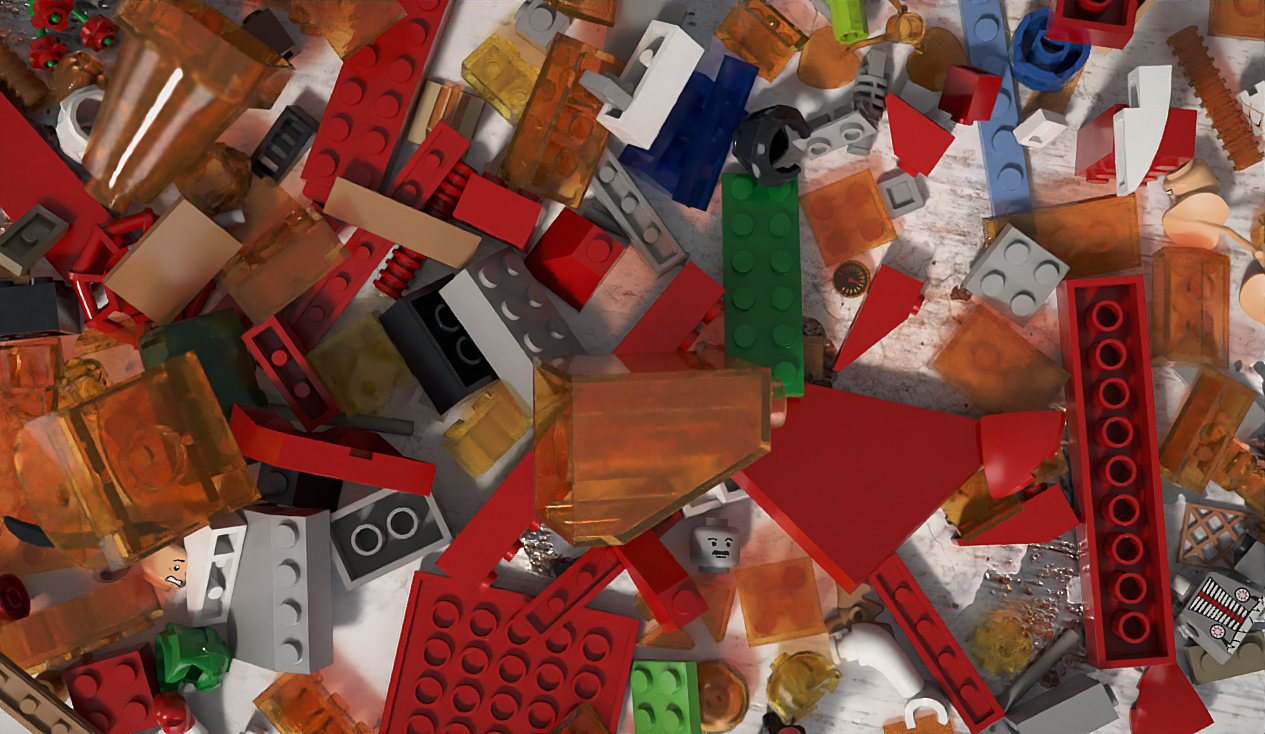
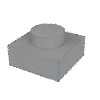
M586 69L578 82L601 102L626 112L633 101V98L622 89L624 82L608 71H604L600 75Z

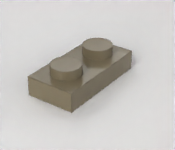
M37 203L0 235V265L21 277L67 235L70 224Z
M1259 629L1248 631L1233 655L1223 665L1217 662L1198 643L1183 646L1192 684L1195 685L1265 670V639L1263 631Z

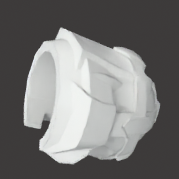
M93 84L75 90L60 102L61 110L56 127L57 137L62 151L78 163L86 166L108 163L114 159L113 157L121 148L122 136H127L129 133H137L135 128L136 113L122 94L102 90Z

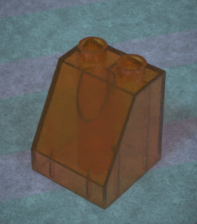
M718 350L532 357L534 516L574 548L624 545L771 452V428L782 427L786 417V394L782 382L778 378H771V367Z

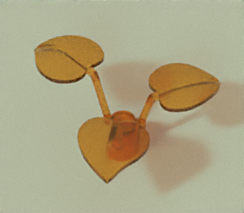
M889 0L898 11L888 19L885 28L886 33L850 45L840 44L839 41L834 40L832 26L816 29L807 37L802 46L796 74L800 81L818 89H836L846 86L855 79L857 67H861L860 59L853 51L891 40L896 44H911L915 48L908 56L906 63L910 80L932 92L943 91L950 64L969 65V61L961 43L953 33L941 27H930L925 30V22L919 14L908 12V7L902 5L899 0Z

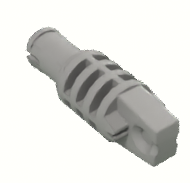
M871 49L867 53L864 68L857 67L851 101L857 99L859 102L862 100L867 102L870 114L865 117L874 126L882 120L890 74L884 72L887 52L877 49ZM873 134L848 144L847 153L857 156L870 155Z

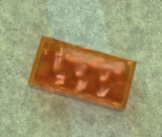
M144 573L126 577L0 627V652L29 675H34L48 669L46 661L49 668L84 655L81 647H84L86 653L119 641L117 635L119 632H121L124 639L155 627L153 619L164 615L153 584L143 577Z

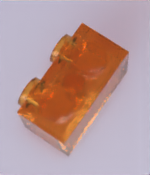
M739 0L714 32V35L723 42L728 50L736 53L751 66L755 74L763 77L770 84L788 68L810 40L808 36L766 0Z

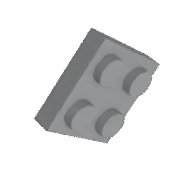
M1008 222L961 284L975 296L1024 328L1071 267Z

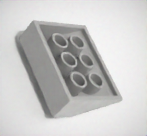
M229 504L247 524L227 617L228 648L232 651V658L275 672L308 675L333 664L329 509Z

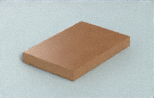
M182 194L102 280L104 285L165 329L237 253L243 244L241 240Z

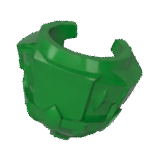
M168 622L164 626V631L156 634L155 668L160 693L169 690L179 693L182 686L186 683L194 684L197 690L209 692L217 688L222 683L224 674L229 672L230 664L232 663V651L228 648L225 641L219 638L216 630L203 626L191 628Z

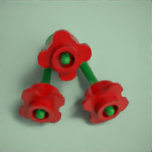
M27 0L30 4L27 10L31 16L30 22L36 29L39 39L31 43V51L29 52L30 58H33L30 62L31 67L35 69H55L69 59L68 54L65 53L68 50L67 44L61 43L58 37L47 36L45 27L53 28L56 32L65 30L68 27L67 18L69 12H72L84 24L80 33L83 38L82 44L86 48L91 46L94 52H99L111 46L120 29L118 22L111 23V19L104 17L102 14L89 18L72 0Z

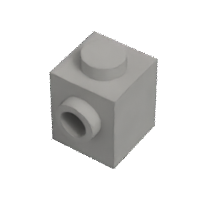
M526 0L514 16V19L517 20L515 23L517 35L546 57L549 56L570 28L568 16L546 0H533L532 2Z

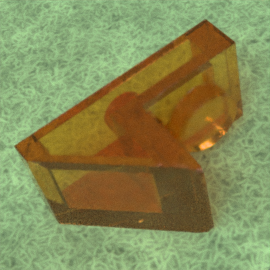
M639 590L635 591V596L638 598V601L634 604L636 609L647 622L653 618L656 620ZM657 620V624L637 639L635 643L636 646L691 650L696 646L695 641L683 627L666 635Z

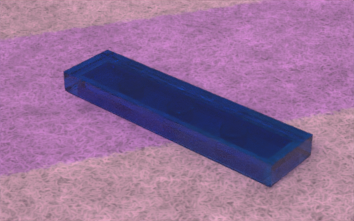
M724 55L671 200L707 211L733 141L732 134L739 125L760 67L729 55Z

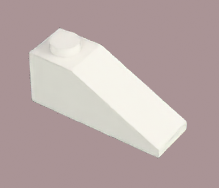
M226 500L190 505L184 535V549L188 557L186 591L188 624L191 628L227 621L247 524Z

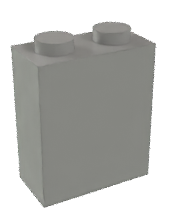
M1082 673L1010 709L1003 716V719L1011 734H1089L1119 719L1114 708L1119 704L1108 684L1103 685L1098 679L1095 680Z

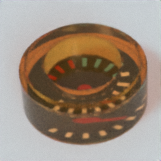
M847 260L840 263L834 269L831 282L833 289L838 295L843 298L854 299L867 291L870 286L871 276L868 268L863 263L857 260Z

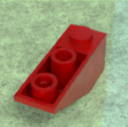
M1043 480L1024 489L1022 492L1025 497L1012 504L1010 499L991 508L989 511L992 516L979 523L975 518L956 529L959 535L950 540L953 545L957 546L1048 543L1078 526L1080 522L1058 484L1048 483L1045 485Z

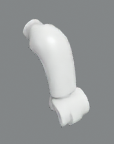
M862 622L852 624V632L843 633L841 639H836L835 635L829 636L830 650L835 664H840L841 658L847 657L848 662L859 660L861 666L869 665L876 667L890 681L900 695L904 697V714L907 729L916 727L914 710L922 706H929L935 709L936 720L943 725L948 724L950 707L944 692L936 683L923 680L907 654L885 629L876 624Z

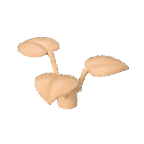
M1200 191L1189 194L1164 212L1162 216L1164 231L1182 249L1191 252L1212 250L1217 245L1221 232L1252 252L1265 269V243L1261 248L1256 247L1234 230L1223 225L1228 219L1229 209L1222 197L1216 193ZM1257 272L1249 276L1243 283L1239 292V303L1250 318L1265 325V272Z

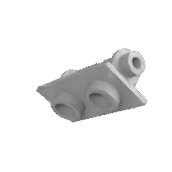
M855 99L833 110V121H831V117L827 113L808 122L806 121L811 137L801 139L796 131L797 137L792 139V143L810 160H813L878 132L877 128L865 117L870 114V108L865 100L859 102Z

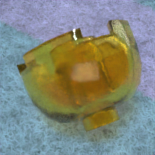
M802 650L797 651L791 656L784 652L769 667L773 672L766 683L765 694L767 702L784 725H787V723L795 725L818 708L815 703L824 695L826 689L830 694L834 692L841 682L843 674L830 660L818 652Z

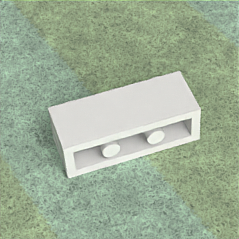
M652 20L619 77L624 82L622 89L633 98V101L626 112L604 104L596 120L623 142L649 150L705 50L679 26Z

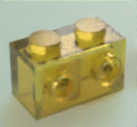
M494 32L462 61L461 77L515 128L546 99L549 84L545 74L537 66H529L520 57L521 54L518 48L510 40H502Z

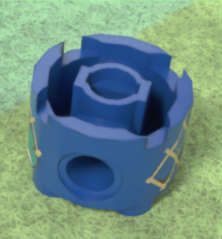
M1044 6L1040 10L1032 11L1025 15L1010 41L1008 58L1011 75L1018 82L1030 90L1057 93L1072 83L1089 58L1091 45L1045 39L1049 6Z

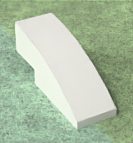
M1172 65L1138 66L1128 74L1129 108H1123L1113 115L1117 197L1127 196L1137 190L1158 150L1168 117Z

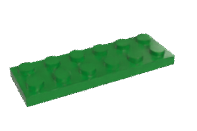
M722 173L723 288L726 290L723 294V302L725 303V397H803L804 360L798 175L781 187L774 188L758 184L751 177L750 173Z

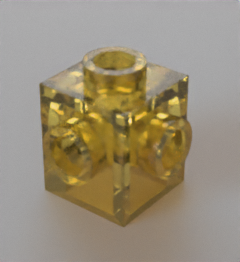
M988 618L986 624H982L973 637L972 644L974 647L971 653L982 658L979 666L1000 677L1004 670L1014 676L1016 670H1022L1030 658L1031 649L1028 647L1031 640L1022 636L1024 628L1014 622L1003 618L1001 624ZM1009 642L1010 644L1002 656L999 652V647L1002 643Z

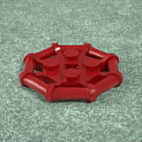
M144 208L142 212L103 224L96 222L91 226L92 232L72 269L68 270L67 278L73 283L82 308L85 326L88 329L95 328L132 345L134 350H142L144 346L184 333L189 335L211 291L217 287V280L212 278L188 303L182 315L179 313L173 319L174 321L165 329L161 326H156L144 330L145 321L150 320V318L104 285L102 279L129 251L127 245L138 242L137 240L118 246L111 237L139 228H143V236L161 217V215L153 212V208ZM103 244H105L112 252L106 261L105 267L102 272L89 271ZM89 282L102 283L108 303L100 309L97 306ZM114 311L122 312L136 320L135 329L133 330L107 317Z

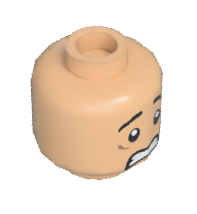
M1194 158L1181 165L1180 169L1169 171V174L1163 180L1162 188L1171 202L1175 204L1182 198L1195 192L1209 191L1218 195L1221 189V182L1205 160Z
M176 532L173 537L169 535L157 536L141 561V566L145 571L143 577L154 586L166 592H169L171 588L181 589L186 585L188 557L184 549V535Z

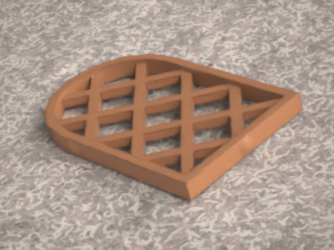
M1186 502L1176 563L1243 575L1233 568V563L1227 555L1232 551V547L1238 539L1231 527L1242 520L1251 532L1254 527L1247 517L1261 521L1260 526L1265 528V518L1250 512L1243 513ZM1194 508L1212 512L1201 519ZM1191 512L1197 522L1188 528ZM1221 513L1237 515L1238 517L1227 523ZM1216 515L1224 527L1212 534L1205 523ZM1201 526L1208 538L1197 545L1190 533ZM1227 531L1234 543L1223 550L1216 538ZM1187 539L1193 548L1183 555ZM1212 542L1219 553L1210 560H1207L1200 549ZM1197 553L1203 563L1187 561L1186 559ZM1223 558L1230 568L1214 566L1212 564Z

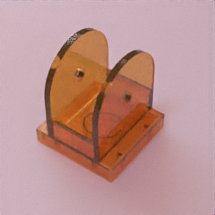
M194 350L28 421L19 428L15 438L14 456L16 470L30 510L51 543L68 560L85 569L94 570L110 566L111 571L126 568L261 498Z

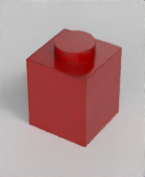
M950 64L938 109L952 114L950 120L963 125L972 126L974 121H990L1003 77L974 65Z

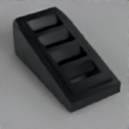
M287 105L245 166L272 189H276L310 149L320 123L300 106ZM293 122L298 124L302 129L305 130L304 133L302 134L291 124ZM284 133L296 142L294 147L281 137ZM276 145L287 155L286 158L283 159L271 148ZM264 156L279 167L276 172L261 161Z

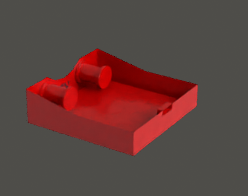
M235 402L223 448L280 468L430 497L437 466L403 456L376 432L337 425L323 432H310L308 434V432L294 428L288 419L280 417L273 410Z

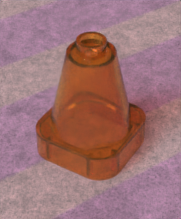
M118 0L109 14L111 20L123 29L125 34L81 163L92 174L84 186L85 191L110 209L126 213L133 200L143 204H151L249 108L271 110L296 72V68L282 55L204 0Z

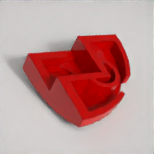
M1025 411L981 416L982 456L986 480L992 498L998 499L1014 494L1036 479V475L1031 472L1041 465L1043 458L1052 460L1059 447L1064 432L1065 413L1062 411Z
M1178 664L1149 666L1144 671L1136 685V688L1140 690L1136 708H1131L1129 711L1131 734H1195L1215 723Z

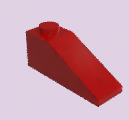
M884 264L877 267L830 370L835 373L842 371L908 319L910 314L916 316L925 299V295L920 293L924 283Z
M639 515L634 516L605 534L666 635L679 630L710 610L689 574Z

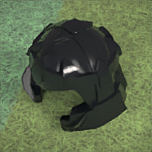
M778 104L751 112L741 117L739 125L732 134L733 156L736 157L738 162L760 185L774 188L781 187L801 172V168L796 163L789 168L784 166L776 169L773 168V165L782 159L789 150L786 125L793 131H797L801 139L811 137L809 126L801 112L796 108Z

